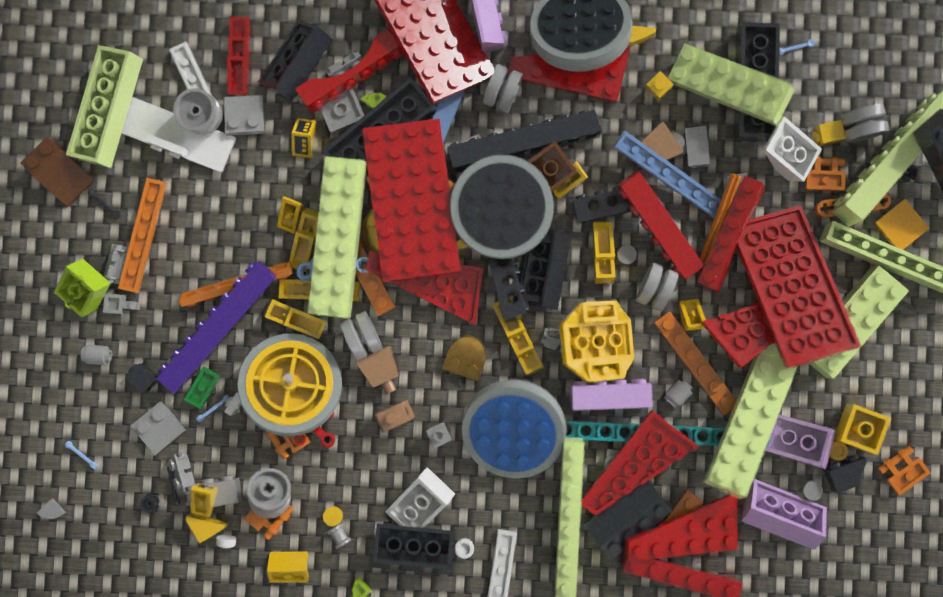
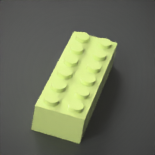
M685 43L668 77L678 87L775 126L778 125L795 91L792 84Z
M98 45L67 149V156L83 162L108 168L112 167L142 65V58L130 51Z
M879 265L871 267L842 300L861 346L909 291ZM860 348L813 361L809 364L825 378L834 379Z

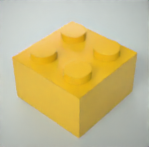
M846 403L834 440L878 455L891 418L858 405Z

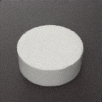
M232 535L217 536L216 545L221 548L234 547L236 545V537Z
M461 538L456 542L455 553L458 557L466 559L473 554L474 545L470 539Z

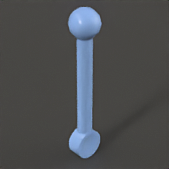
M809 39L803 44L784 49L780 48V55H783L784 52L806 46L810 48L814 46L815 42L813 39Z
M224 395L220 402L204 414L199 415L196 420L198 422L203 421L207 415L227 402L230 396Z
M71 441L65 443L67 449L70 448L90 467L93 469L98 467L95 462L76 449Z

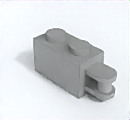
M233 475L221 477L220 481H214V478L202 480V484L218 487L213 507L242 501L239 478H233ZM191 490L184 492V495H187L186 505H191Z

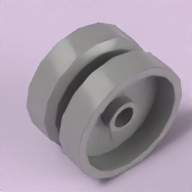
M497 64L486 89L483 104L493 107L500 97L498 109L508 113L519 92L523 73L513 70L508 79L505 80L508 72L507 67Z
M191 88L183 91L174 103L173 113L176 121L181 127L197 135H207L214 132L222 121L223 110L221 104L215 97L201 89Z
M883 104L862 107L840 116L844 127H852L845 132L846 143L863 141L890 132L888 121L879 120L886 115Z
M652 263L639 287L636 301L646 305L652 298L651 308L662 312L674 291L678 273L667 270L662 275V266Z
M366 311L356 315L355 319L358 328L351 319L340 322L345 340L357 360L367 357L368 351L365 344L373 353L383 349L379 336Z
M273 468L263 469L256 472L250 478L247 485V496L251 510L257 516L267 519L276 518L288 509L291 502V487L289 479L283 472Z

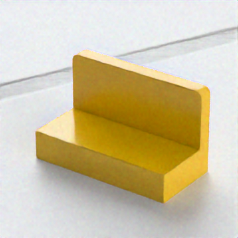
M270 552L267 567L269 583L308 582V552Z

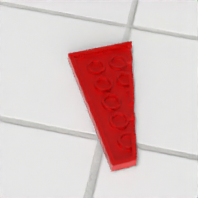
M626 47L624 52L611 63L588 71L563 70L547 63L539 55L511 57L507 77L515 70L523 73L521 81L617 103L630 47Z
M369 251L366 271L382 278L379 252ZM460 265L461 272L390 281V283L476 325L483 268Z
M759 303L739 309L733 313L720 315L717 318L704 320L701 323L739 369L775 342Z
M651 410L581 499V505L594 515H597L614 504L616 500L625 494H629L633 489L667 469L669 465L677 460L679 461L684 455L692 450L694 451L699 446Z
M730 494L722 498L718 497L712 500L711 503L683 513L668 523H661L657 528L650 531L646 530L626 539V559L630 562L738 550L737 497Z

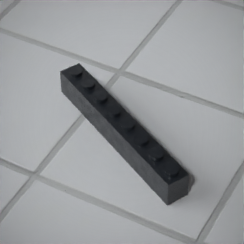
M583 110L576 115L571 116L567 114L556 120L547 119L539 124L531 123L519 129L510 128L503 133H491L483 138L474 137L463 143L454 142L447 146V155L453 174L464 172L475 162L490 156L509 155L521 158L541 152L554 141L561 148L597 139L600 137L602 129L596 111Z

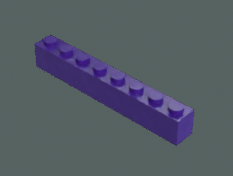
M260 261L256 264L251 263L245 270L246 276L243 279L239 277L232 285L234 287L231 293L227 291L221 297L220 301L222 303L218 308L214 306L208 312L209 318L206 322L202 320L196 326L195 330L197 332L195 335H189L183 341L185 346L182 350L177 349L170 356L172 361L169 365L165 363L158 370L160 375L156 379L174 394L277 277Z

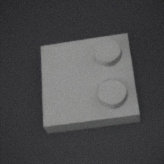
M353 89L346 90L338 99L328 102L321 109L331 135L350 128L365 116Z
M263 95L224 97L226 136L265 134Z
M160 401L131 425L154 456L187 431L163 401Z

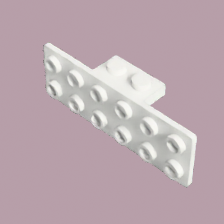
M134 97L131 99L122 129V134L150 144V148L156 151H168V155L179 159L183 157L218 172H223L236 140L235 137L231 135L226 136L225 133L218 130L207 135H197L181 127L176 121L174 113Z

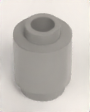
M88 345L87 347L84 346L81 350V360L87 364L107 365L112 359V351L108 346Z
M678 380L666 392L667 395L664 398L676 408L678 405L681 406L693 394L690 391L693 387L685 380L682 382Z

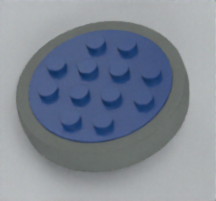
M502 380L484 387L472 398L463 416L462 437L470 456L485 470L506 478H526L543 472L556 461L564 445L566 425L559 404L546 390L522 380Z

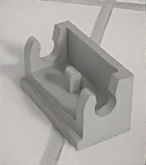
M706 126L685 128L689 167H710Z

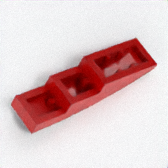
M229 17L228 95H247L250 60V17Z

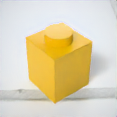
M660 71L646 84L645 89L659 101L674 84Z
M842 120L820 124L813 129L812 133L813 140L817 142L819 147L838 143L846 139Z

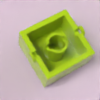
M82 258L66 266L54 293L65 302L66 308H72L80 317H84L98 309L111 283Z

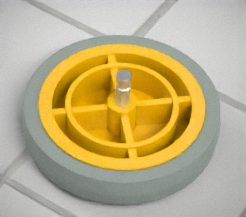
M281 334L268 338L258 344L245 358L238 377V395L247 416L260 428L280 436L302 435L320 427L334 412L342 390L341 372L331 352L317 340L300 334Z

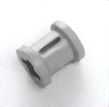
M342 523L327 531V534L331 535L334 540L336 549L351 541V538L345 534Z

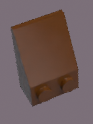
M47 136L20 164L68 207L95 180L74 158L66 155L67 151L56 140Z
M556 141L527 161L544 176L551 193L578 173Z

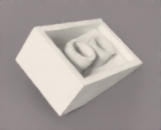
M781 117L764 148V152L778 173L788 181L801 182L805 181L822 150L786 117Z
M426 468L385 512L399 526L424 528L450 502L455 493L430 469Z

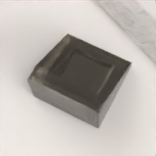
M903 300L891 311L905 318H914L917 315L914 306Z

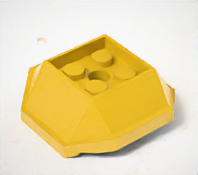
M617 300L579 303L560 324L563 364L585 382L623 379L625 377L626 371L634 359L631 319L620 307Z

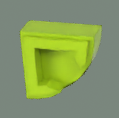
M371 93L364 95L360 100L373 109L387 96L382 93Z
M358 576L353 584L352 596L366 597L372 590Z

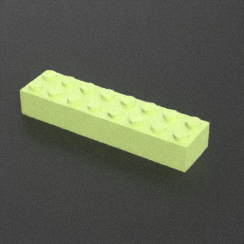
M943 91L937 95L933 93L928 99H924L917 108L919 110L916 113H912L906 119L907 124L904 127L901 126L894 133L895 138L892 141L889 140L882 147L883 152L880 155L877 154L870 161L871 166L868 169L865 168L858 175L860 179L856 183L853 182L846 189L847 194L844 197L841 196L833 204L835 208L831 212L848 227L865 219L922 152L913 132L939 109H943Z
M325 157L308 314L351 318L367 163L364 160Z
M775 342L753 359L704 479V483L739 499L747 496L797 369V366L789 369L785 368Z

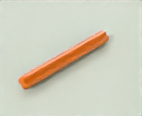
M730 174L701 253L700 260L704 265L738 188L741 176L737 174Z

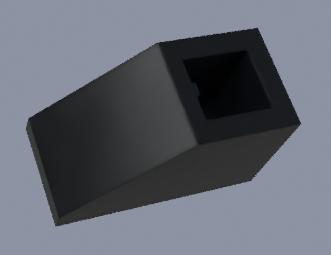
M852 455L846 458L847 461L831 463L828 465L829 468L824 469L832 492L839 494L857 487L867 463L865 457Z

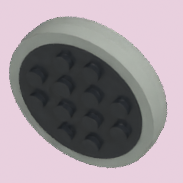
M540 0L533 10L530 21V35L538 55L552 66L569 71H588L611 63L624 52L629 44L632 33L631 11L625 0Z
M495 155L475 162L461 174L451 194L450 214L458 236L469 248L490 258L507 259L530 251L544 238L553 217V198L546 179L533 165L514 156Z

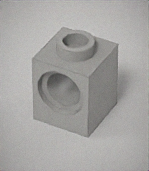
M445 421L426 430L434 448L453 439Z

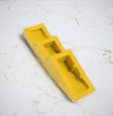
M290 279L279 281V299L310 300L311 281L305 282ZM360 282L354 283L353 301H359Z
M509 297V298L507 299V301H508L509 303H512V301H511V299H510V297ZM499 301L492 304L526 376L543 369V364L521 319L504 323Z

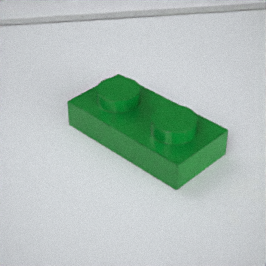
M203 366L184 400L199 409H203L221 375Z

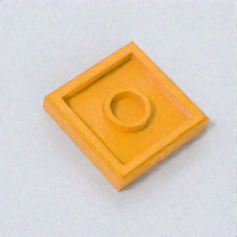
M906 199L900 201L874 222L875 226L889 243L901 250L905 249L929 229Z

